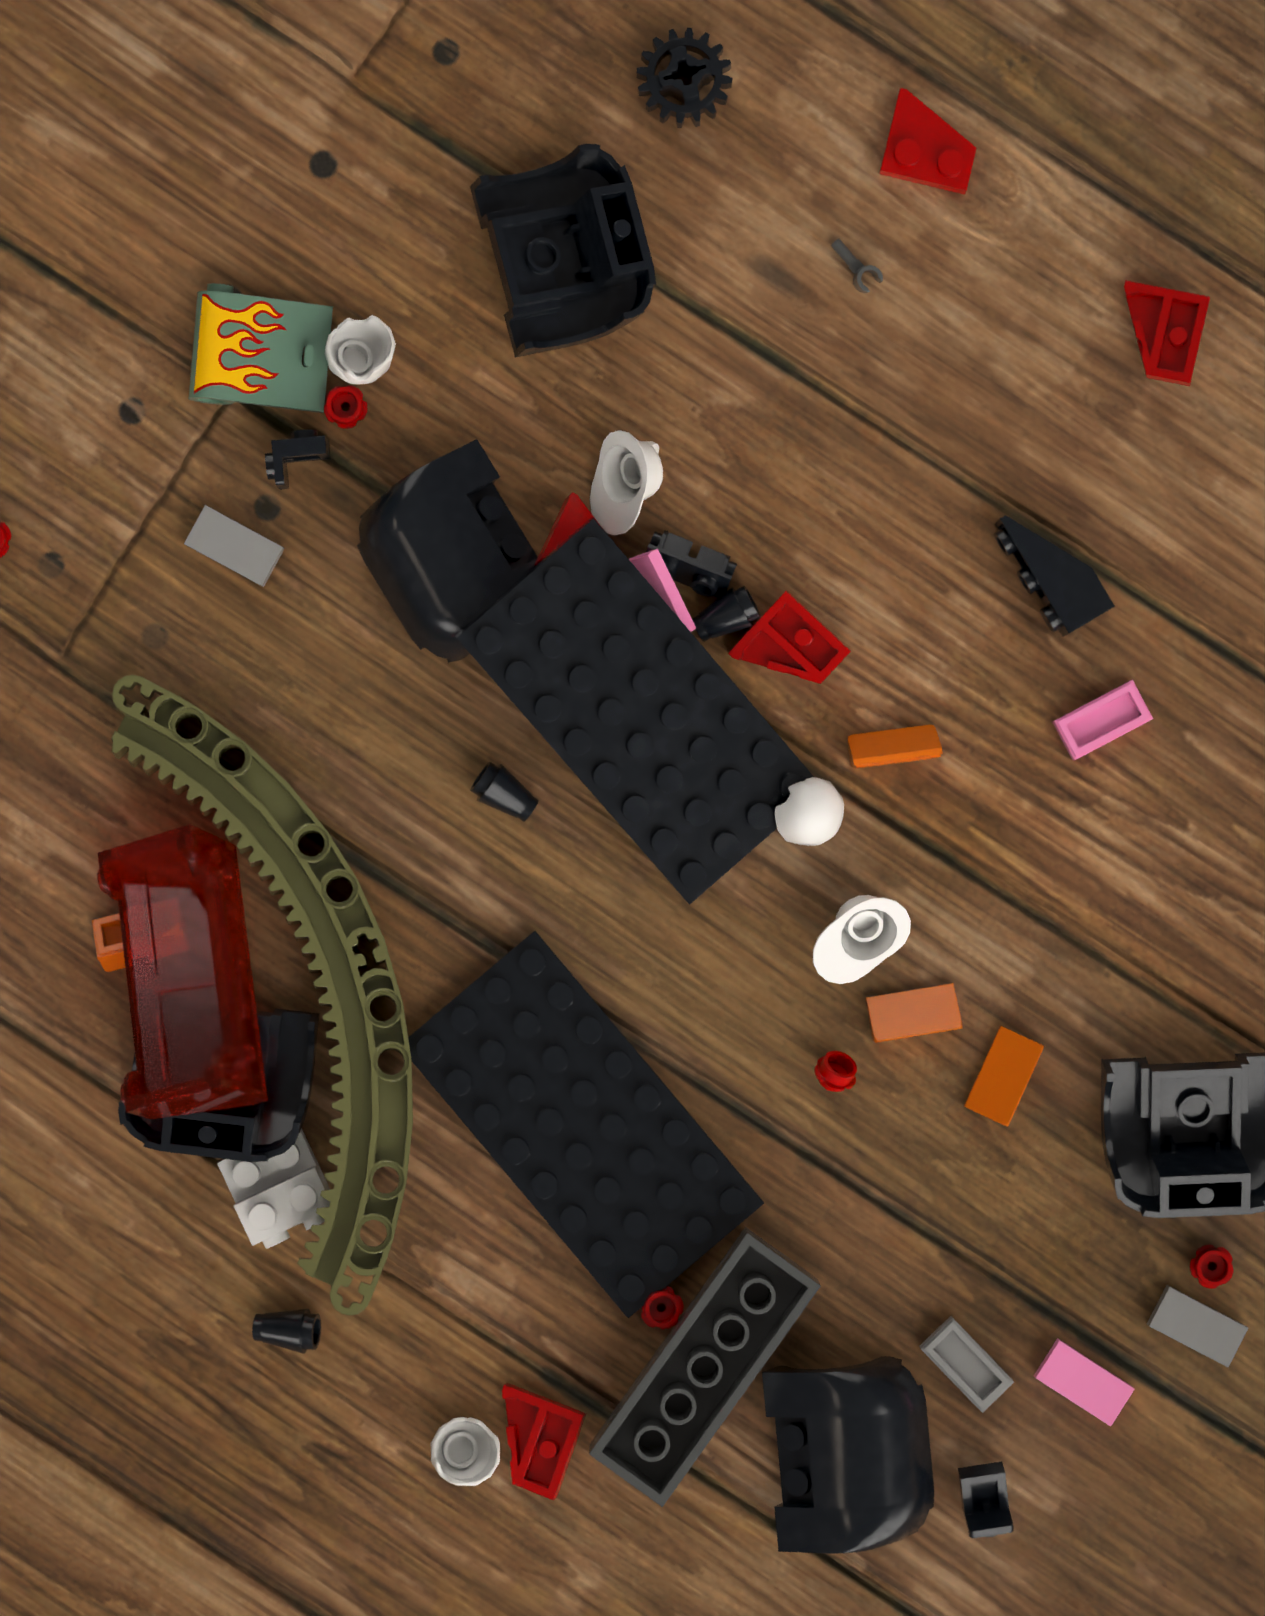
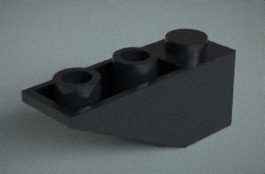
M1006 515L995 523L999 530L994 533L996 541L1007 556L1013 553L1022 568L1017 571V575L1029 594L1037 593L1044 605L1040 609V613L1052 632L1059 630L1062 637L1115 607L1090 566Z

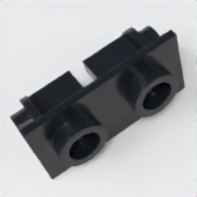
M664 530L663 534L655 531L646 552L658 548L674 581L687 585L696 593L706 597L714 596L719 598L727 591L737 563L729 560L731 556L701 546L697 558L688 556L693 545L692 541L669 533Z

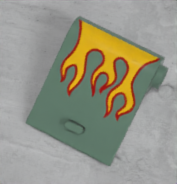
M207 284V291L197 292L189 400L207 404L228 405L238 402L318 413L324 412L328 363L324 353L328 335L331 333L332 306L233 293V286L225 284ZM303 348H304V360H303L304 366L302 365Z

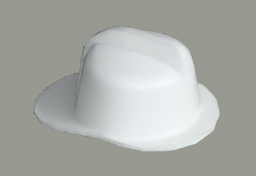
M622 430L611 432L604 439L590 493L592 515L607 534L614 536L624 534L634 526L640 514L643 501L655 494L663 480V466L658 455L659 445L653 441H639L629 432Z
M858 895L849 899L840 907L836 919L824 929L816 940L813 948V964L817 973L828 982L837 984L854 982L865 976L905 944L911 928V920L906 909L897 901L885 897L878 898L871 895Z

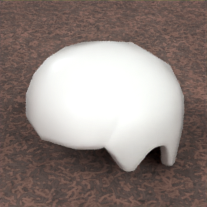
M371 315L364 320L346 318L328 335L324 354L329 369L333 374L350 384H369L388 371L396 343L391 328L378 317Z
M811 777L789 786L790 795L788 800L776 806L774 813L777 830L787 842L807 846L821 845L834 837L842 823L844 801L832 783L827 780Z
M472 1417L453 1418L439 1427L430 1443L431 1462L435 1470L444 1480L456 1486H476L492 1476L500 1462V1442L498 1437L482 1421Z

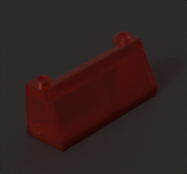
M188 824L99 852V870L97 872L99 887L113 900L118 901L137 1068V1071H130L125 1075L121 1086V1098L126 1112L147 1119H157L249 1106L268 1101L236 845Z

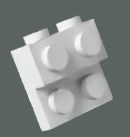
M302 1128L294 1145L285 1153L269 1158L268 1161L247 1162L223 1159L217 1163L236 1203L233 1206L252 1246L263 1242L265 1248L268 1249L290 1238L287 1230L300 1223H303L306 1230L311 1229L312 1225L325 1222L316 1213V1209L329 1207L330 1202L320 1196L321 1191L330 1190Z

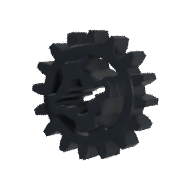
M687 27L684 38H678L674 29L669 30L668 42L664 43L657 37L653 39L654 53L643 50L641 60L648 67L637 68L636 78L647 82L638 86L639 96L650 95L646 103V110L651 112L659 108L661 110V123L666 122L670 116L676 117L677 128H682L685 118H691L693 124L697 127L700 126L702 113H705L712 119L716 117L717 111L714 103L726 105L728 96L721 89L732 88L733 78L722 74L731 69V61L727 59L719 60L723 53V46L721 44L715 45L712 48L708 46L710 34L705 32L699 40L693 39L692 28ZM687 51L697 53L704 59L699 60L687 54ZM669 55L670 63L667 69L658 72V75L655 76L658 65ZM679 71H685L688 77H692L690 85H684L681 79H677ZM714 80L711 91L700 101L699 92L701 88ZM671 96L682 102V105L674 104L664 97Z

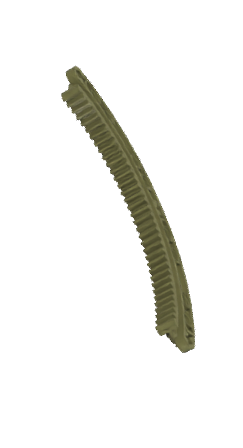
M124 676L117 681L112 692L115 706L119 712L125 715L118 731H114L111 738L113 742L112 753L115 758L121 759L129 752L128 761L132 767L135 768L144 761L143 770L145 774L151 776L159 770L158 779L162 785H166L174 779L172 789L175 794L180 795L188 790L186 796L188 804L193 806L202 801L199 810L204 817L215 813L212 822L217 829L228 825L225 836L229 841L241 837L236 846L238 852L243 854L252 851L248 858V863L251 867L263 864L258 875L261 881L274 879L268 887L271 896L283 893V896L277 902L279 909H293L286 917L288 925L301 924L294 932V937L296 941L309 940L301 949L302 955L316 957L307 965L309 973H322L313 984L315 989L327 990L324 995L318 998L319 1005L332 1007L330 1011L322 1015L323 1022L336 1025V1027L326 1032V1038L339 1042V1045L331 1048L328 1052L329 1057L341 1059V1063L331 1067L330 1071L331 1074L342 1077V1081L331 1085L333 1092L343 1095V1099L332 1103V1109L342 1112L343 1117L331 1121V1126L341 1130L342 1135L330 1138L329 1142L340 1148V1153L330 1155L327 1158V1161L338 1166L337 1171L325 1173L324 1176L326 1180L334 1184V1189L323 1190L320 1196L330 1202L329 1207L316 1209V1213L325 1220V1223L312 1225L310 1229L319 1237V1241H306L304 1247L313 1256L312 1258H299L297 1264L305 1271L306 1275L332 1286L330 1299L337 1311L349 1316L359 1314L365 1310L371 1300L393 1242L407 1182L413 1126L410 1046L403 1001L385 939L355 874L329 832L291 785L246 742L195 705L141 676ZM135 685L141 687V695L148 700H151L154 693L160 695L151 703L149 718L143 716L146 710L145 705L135 702L131 708L125 706L126 699L121 694L124 689L131 691ZM187 718H194L202 724L200 734L192 739H185L177 734L179 724ZM232 749L242 752L245 756L243 766L235 771L226 770L220 765L222 755ZM308 834H315L323 839L325 845L323 851L316 856H306L299 850L300 840ZM343 879L349 882L353 890L349 899L343 902H335L329 898L326 891L328 885L333 880ZM360 937H366L369 943L376 941L378 947L374 948L372 952L376 965L385 963L387 970L373 968L366 971L360 977L358 969L367 968L364 955H355L353 949L358 947V939ZM387 997L394 1002L396 1013L390 1020L379 1021L371 1015L370 1005L376 998ZM389 1049L398 1051L404 1060L402 1070L394 1075L383 1073L378 1066L380 1054ZM381 1167L393 1168L399 1176L397 1188L390 1193H381L373 1185L374 1173ZM378 1220L386 1227V1238L380 1245L369 1246L361 1240L360 1229L367 1221ZM347 1265L358 1275H374L371 1284L361 1281L358 1292L364 1296L361 1303L352 1302L350 1307H345L341 1304L343 1297L337 1293L340 1286L348 1287L352 1282L353 1277L344 1274Z

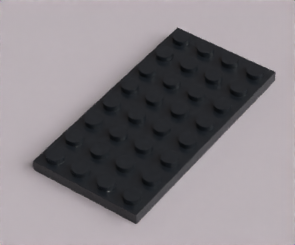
M592 517L455 636L689 905L777 829L774 814L775 808L788 800L790 795L788 787L814 777Z
M536 930L408 1037L411 1060L627 1318H630L644 1306L650 1294L663 1290L764 1204L760 1196Z

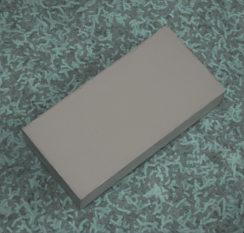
M206 505L184 543L186 546L262 587L265 586L285 549Z
M1166 1285L1147 1322L1149 1327L1226 1367H1229L1249 1329L1240 1322L1169 1285Z
M952 1316L919 1346L982 1413L1014 1383L1013 1379Z

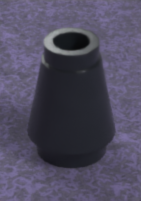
M742 586L737 590L734 587L730 588L701 611L699 615L693 617L692 620L698 635L705 642L711 638L752 627V621L760 618L761 615L748 589Z
M492 762L486 764L470 789L471 792L478 796L477 801L515 818H519L523 822L528 819L539 802L502 764L496 766Z
M309 1309L256 1314L252 1327L254 1341H262L263 1343L304 1354L307 1349L316 1350L319 1345L321 1317L319 1314L311 1313Z

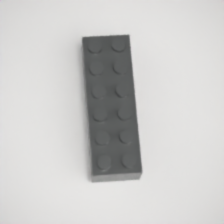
M745 1227L591 1441L589 1455L663 1507L821 1287L818 1279Z

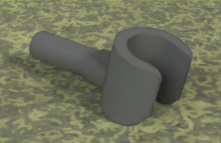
M840 239L832 243V248L853 272V285L859 292H870L861 281L862 274L865 271L870 272L877 282L881 283L883 281V275L877 267L872 265L864 266Z

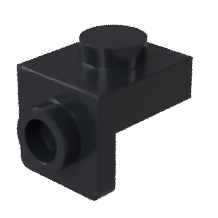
M308 429L291 432V439L271 440L272 453H265L268 480L275 479V484L280 490L289 489L287 463L331 459L328 439L325 435L318 436L317 430Z
M1003 1462L958 1468L962 1509L969 1537H994L1000 1534L1012 1533L1014 1527L1009 1510Z

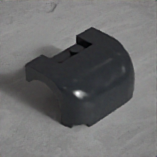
M578 145L561 160L535 170L503 176L482 175L470 186L481 229H488L509 311L504 314L515 358L575 346L604 337L634 321L645 312L644 310L651 300L653 287L656 285V278L633 185L625 165L621 167L610 154L600 149V145Z
M477 439L412 472L388 489L360 516V543L357 547L366 566L408 635L419 649L426 648L436 656L447 659L448 663L459 661L470 654L455 636L536 566L535 562L538 558L493 483L500 476Z
M142 993L136 1002L137 1034L131 1076L127 1089L119 1101L120 1125L124 1124L132 1136L143 1142V1147L163 1152L247 1162L268 1161L269 1158L285 1153L295 1144L309 1106L315 1065L319 1013L277 1008L271 1013L187 1003V998Z
M1265 1052L1235 1054V1061L1148 1064L1146 1057L1101 1059L1102 1142L1106 1165L1118 1200L1120 1199L1127 1207L1141 1212L1143 1217L1152 1218L1246 1215L1265 1212Z
M881 1356L872 1361L847 1367L797 1369L788 1366H777L762 1372L766 1417H775L783 1503L774 1507L778 1552L838 1554L867 1551L900 1541L916 1533L924 1524L929 1510L934 1507V1481L927 1406L922 1384L917 1385L911 1372L901 1364L902 1359Z

